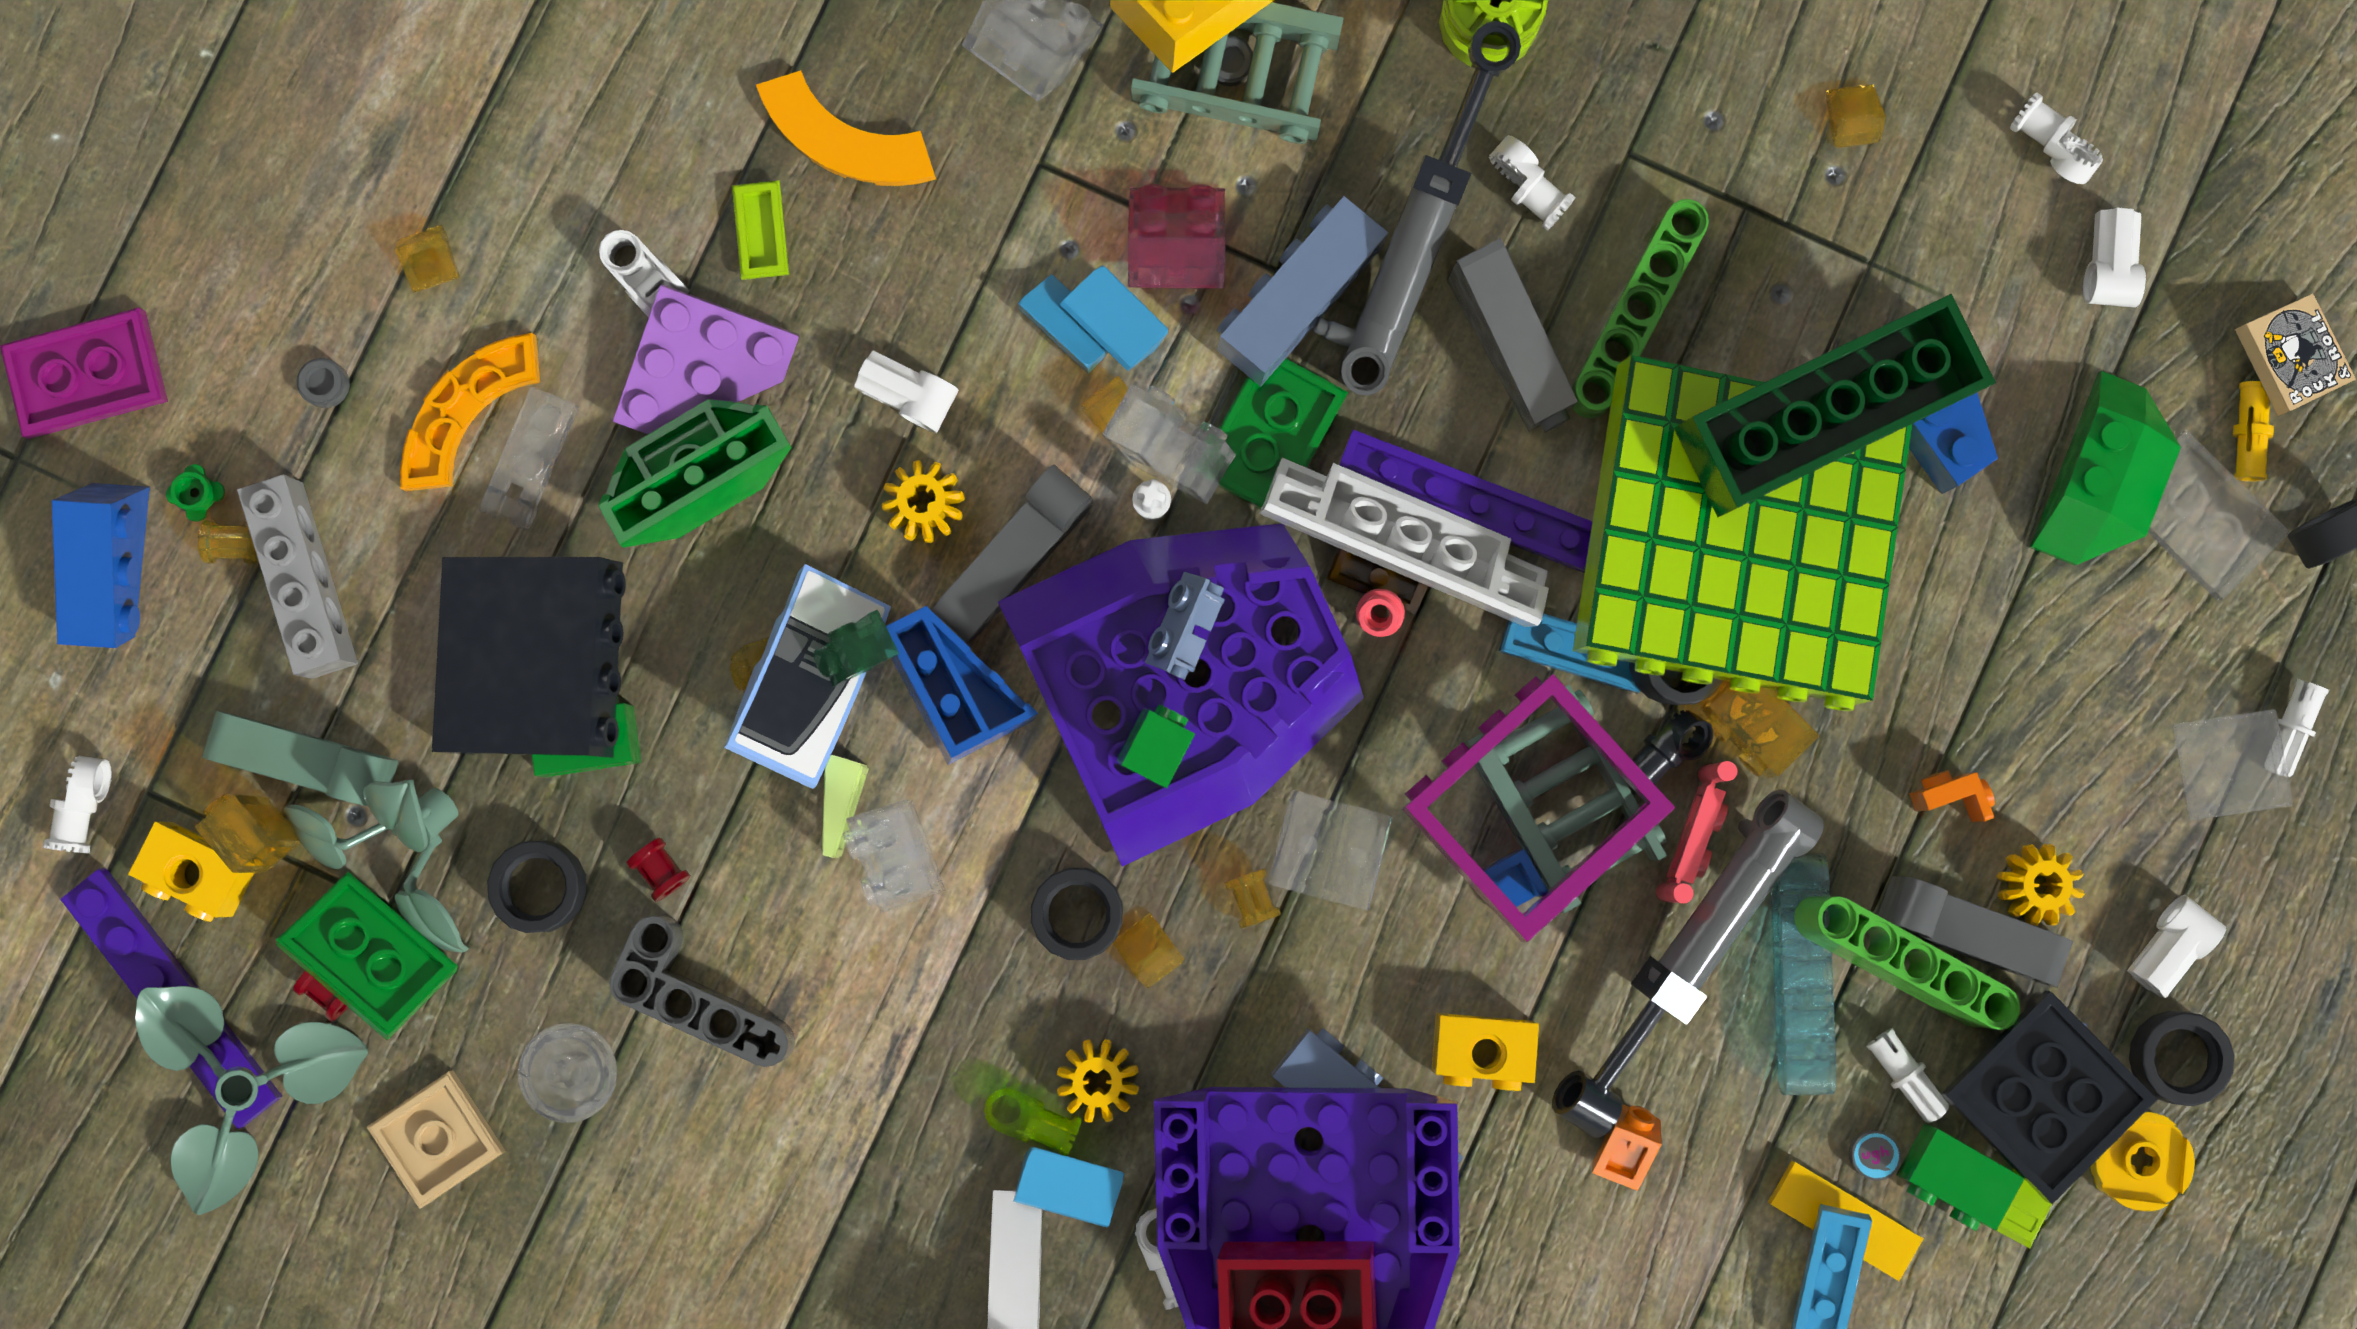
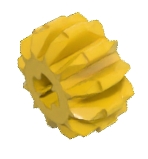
M916 460L913 462L914 476L909 477L901 467L895 470L897 477L902 482L900 487L893 483L885 484L884 490L888 494L897 497V499L885 501L882 503V509L887 513L898 512L891 518L889 525L893 530H897L907 524L904 534L907 540L913 541L919 529L922 528L925 542L932 543L934 541L933 527L938 526L945 536L951 534L950 527L944 521L946 516L958 521L962 519V512L957 508L951 507L950 504L964 501L965 496L962 491H949L955 486L958 479L953 473L940 479L942 474L940 463L934 462L928 474L925 475L922 462ZM926 491L930 498L935 496V501L928 503V511L921 513L916 505L911 507L912 502L919 500V492Z
M2027 844L2022 846V857L2016 854H2009L2006 857L2007 864L2013 871L1998 872L1996 875L2000 881L2009 882V888L2001 890L1997 896L2000 900L2014 899L2008 911L2012 917H2019L2025 914V921L2030 925L2038 926L2043 919L2047 925L2054 926L2059 923V913L2072 916L2076 912L2069 898H2082L2085 895L2084 891L2080 888H2073V881L2082 878L2084 873L2081 870H2067L2073 859L2071 854L2061 853L2056 856V849L2052 844H2043L2039 851L2033 844ZM2036 876H2044L2046 878V882L2041 884L2042 886H2047L2044 894L2035 892L2034 887H2039V884L2034 883Z
M1090 1039L1084 1040L1083 1050L1086 1055L1085 1059L1073 1049L1066 1053L1068 1060L1077 1069L1060 1066L1057 1070L1058 1076L1073 1080V1083L1060 1086L1057 1089L1058 1095L1076 1094L1077 1097L1067 1107L1070 1113L1077 1111L1082 1103L1088 1105L1084 1115L1086 1122L1093 1121L1096 1107H1101L1102 1115L1106 1122L1112 1121L1113 1111L1110 1103L1113 1102L1121 1111L1127 1112L1130 1104L1119 1093L1124 1092L1136 1095L1139 1091L1138 1085L1123 1081V1078L1138 1074V1066L1129 1065L1124 1068L1119 1066L1129 1055V1051L1126 1048L1119 1050L1114 1058L1108 1056L1112 1046L1110 1039H1104L1100 1054H1095L1094 1045ZM1090 1069L1095 1073H1099L1103 1069L1106 1070L1111 1076L1107 1078L1106 1083L1112 1084L1107 1091L1098 1087L1092 1092L1086 1086L1090 1080V1077H1085L1086 1072Z

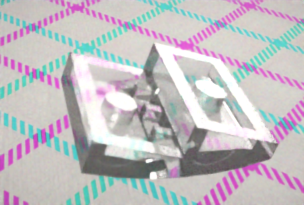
M1291 790L1268 885L1369 911L1393 816Z

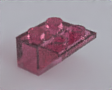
M1159 184L1130 187L1128 287L1224 288L1225 188H1213L1204 184L1193 185L1189 188L1164 187Z

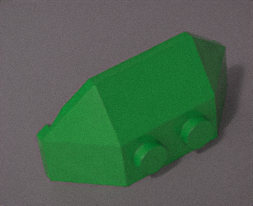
M2104 371L2098 372L2029 548L2075 566L2147 536L2181 446L2146 388Z
M707 399L626 447L612 474L607 492L603 494L598 507L622 548L677 539L763 489L792 447L767 405L755 404L753 406L739 402Z

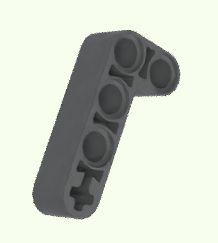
M1055 464L1050 466L1037 479L1026 494L1027 502L944 593L932 609V612L967 644L971 643L1001 611L998 601L1017 593L1078 525L1093 505L1092 497Z
M1891 876L1878 916L1925 942L2026 979L2058 988L2073 944L2072 940L1948 895L1947 890L1928 882L1906 876Z
M665 915L645 917L636 923L621 952L609 982L611 993L617 1001L758 1066H774L790 1056L794 1050L795 1037L789 1025L671 971L684 938L683 930L675 919ZM654 924L664 927L668 935L667 945L661 951H655L647 943V932ZM633 969L640 970L647 978L646 990L640 996L632 994L626 985L627 975ZM677 989L686 991L691 997V1010L686 1016L676 1014L671 1008V995ZM721 1009L730 1011L736 1018V1030L731 1036L722 1035L715 1028V1015ZM751 1021H754L755 1025L750 1029ZM748 1031L758 1036H765L773 1031L776 1033L774 1042L780 1045V1050L776 1049L766 1054L764 1053L765 1044L762 1041L753 1037L745 1040L744 1045L740 1041L746 1036Z

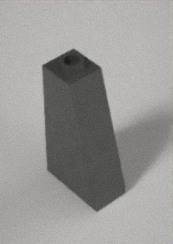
M1501 238L1457 260L1447 282L1527 430L1530 432L1542 426L1544 432H1548L1571 419L1567 412L1578 401Z

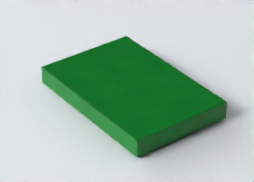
M1285 359L1261 387L1247 376L1197 466L1195 474L1261 510L1281 459H1287L1307 468L1348 392L1288 359Z
M349 872L338 880L276 939L277 947L386 1040L458 968L457 964Z

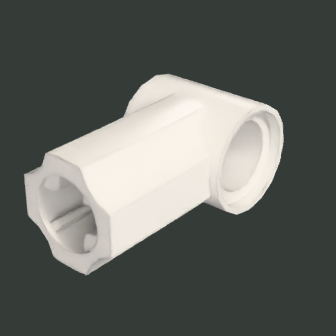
M2114 208L2100 210L2095 214L2092 261L2087 266L2083 280V298L2085 303L2122 307H2137L2140 304L2145 290L2146 273L2143 265L2138 264L2141 213L2135 212L2134 209Z
M872 351L869 357L865 359L854 386L856 390L899 410L898 414L933 433L938 432L959 391L952 384L931 373L922 370L918 373L875 351Z
M2181 895L2164 910L2157 921L2156 927L2159 929L2127 970L2135 981L2159 997L2166 998L2194 961L2207 956L2219 944L2226 932V926L2187 895Z

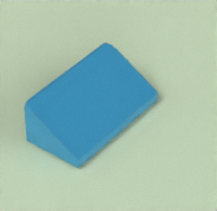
M1103 265L1094 270L1060 303L1127 371L1152 354L1168 334L1167 327Z
M1051 274L1018 302L1019 310L1089 374L1106 357L1108 352L1060 305L1062 300L1071 291Z
M1030 1147L1024 1155L1013 1202L1107 1228L1120 1193L1124 1173L1043 1149Z

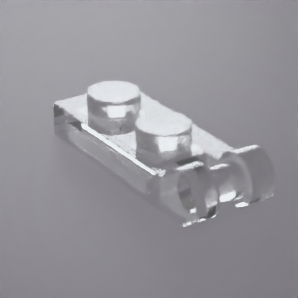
M532 386L530 387L481 502L480 511L494 518L498 517L499 514L512 519V525L524 530H528L531 527L538 511L539 501L579 410L576 404ZM511 483L524 488L518 501L507 497V491Z

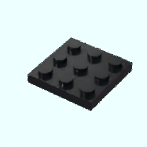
M2046 990L2018 1017L2014 1025L1999 1035L1941 1093L2020 1176L2025 1178L2024 1180L2050 1204H2053L2158 1100L2052 991Z

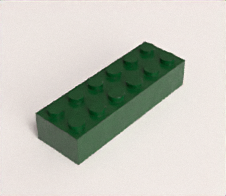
M1951 293L1709 408L1676 426L1674 430L1717 517H1720L1996 384V381Z

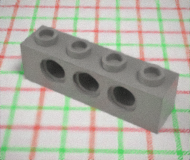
M283 474L237 489L293 675L314 679L357 665L356 654L303 482Z

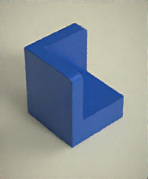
M1517 849L1482 869L1516 907L1534 897H1541L1548 892L1525 849Z

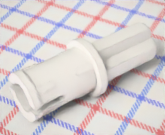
M1156 479L1144 481L1137 486L1133 493L1132 501L1135 510L1142 518L1156 521L1162 518L1170 508L1171 496L1164 484Z
M2297 679L2295 683V689L2283 718L2276 719L2275 723L2280 726L2264 763L2265 769L2284 777H2291L2308 737L2315 736L2316 732L2312 731L2324 698L2329 692L2324 687L2310 682L2307 683L2300 679Z
M1893 1028L1877 1036V1041L1872 1040L1866 1047L1872 1051L1893 1079L1891 1083L1893 1089L1900 1088L1925 1122L1931 1123L1936 1121L1947 1112L1949 1105L1924 1073L1925 1064L1915 1061L1896 1036Z

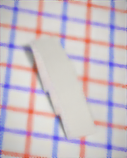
M993 1190L987 1329H1039L1042 1209L1013 1202L1016 1191Z

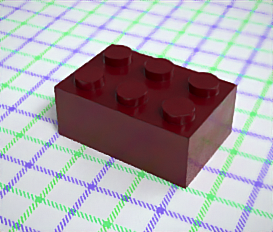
M1374 1241L1223 1242L1217 1258L1220 1329H1377Z

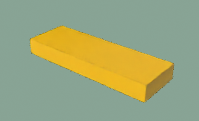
M1792 1160L1767 1202L1812 1230L1815 1227L1820 1204L1869 1214L1872 1224L1863 1260L1898 1281L1902 1278L1923 1241L1922 1237Z

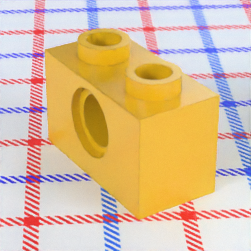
M155 821L128 875L143 882L141 890L163 900H169L172 896L187 903L184 911L190 915L212 922L214 917H233L259 864L248 858L247 861L251 862L248 864V868L245 864L244 866L238 863L234 864L235 860L227 858L217 843L174 822ZM232 851V853L244 864V862L241 860L238 854ZM193 861L199 868V879L195 885L190 886L185 879V869Z
M1436 1013L1431 1071L1436 1075H1443V1084L1472 1087L1473 1078L1492 1080V1088L1521 1091L1522 1082L1535 1083L1539 1023L1530 1020ZM1491 1039L1497 1048L1494 1061L1485 1066L1476 1065L1472 1058L1474 1045L1480 1040Z

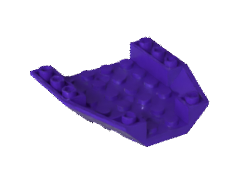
M1282 523L1129 540L998 601L1121 866H1125L1253 805L1364 698L1351 654L1308 562ZM1184 572L1209 579L1210 582L1224 588L1221 597L1225 600L1211 631L1195 625L1192 631L1193 635L1207 640L1199 659L1208 665L1209 678L1200 687H1190L1183 679L1145 663L1149 654L1150 638L1154 631L1161 626L1169 608L1168 599L1174 585L1181 580ZM1282 616L1294 620L1298 627L1297 638L1286 646L1275 642L1271 635L1272 624ZM1100 701H1113L1120 709V720L1111 729L1098 728L1092 720V710ZM1158 704L1188 718L1185 729L1195 733L1168 788L1141 776L1116 761L1143 708L1155 712Z
M1208 1087L1154 1100L1157 1249L1186 1329H1220L1217 1258L1223 1242L1300 1241L1297 1232L1305 1225L1318 1226L1324 1232L1325 1241H1374L1377 1329H1435L1460 1253L1457 1101L1408 1088ZM1304 1127H1313L1322 1134L1324 1143L1317 1150H1304L1297 1144L1295 1138L1297 1131Z

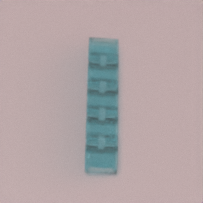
M1804 854L1794 857L1771 889L1777 1076L1779 1089L1783 1096L1832 1095L1836 1089L1832 952L1802 936L1797 930L1794 920L1796 907L1802 900L1811 896H1830L1829 870L1824 854ZM1827 908L1823 912L1822 917L1825 928L1828 927L1830 922Z

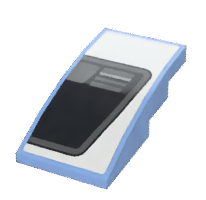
M804 564L797 573L783 612L775 621L763 656L754 666L724 748L814 789L818 784L857 697L891 606Z

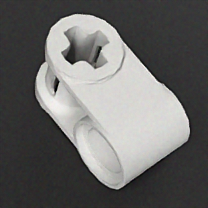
M616 230L607 234L601 241L599 254L604 266L623 285L628 296L648 317L661 284L685 293L690 292L661 259L658 260L633 233L625 230ZM628 245L634 246L636 248V256L632 263L622 267L616 266L614 257L618 249Z

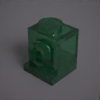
M877 609L868 613L856 623L850 622L829 632L827 636L830 642L814 651V660L820 673L825 677H829L832 686L835 687L883 665L897 656L899 652Z

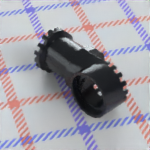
M1681 710L1680 715L1678 713L1673 715L1675 719L1669 718L1668 723L1656 737L1649 734L1643 740L1645 745L1633 757L1632 761L1655 785L1671 767L1677 768L1685 759L1695 760L1706 753L1713 740L1714 730L1710 723L1690 710H1686V712ZM1695 727V730H1693L1692 732L1693 737L1688 738V743L1684 742L1682 744V740L1687 731L1690 728Z

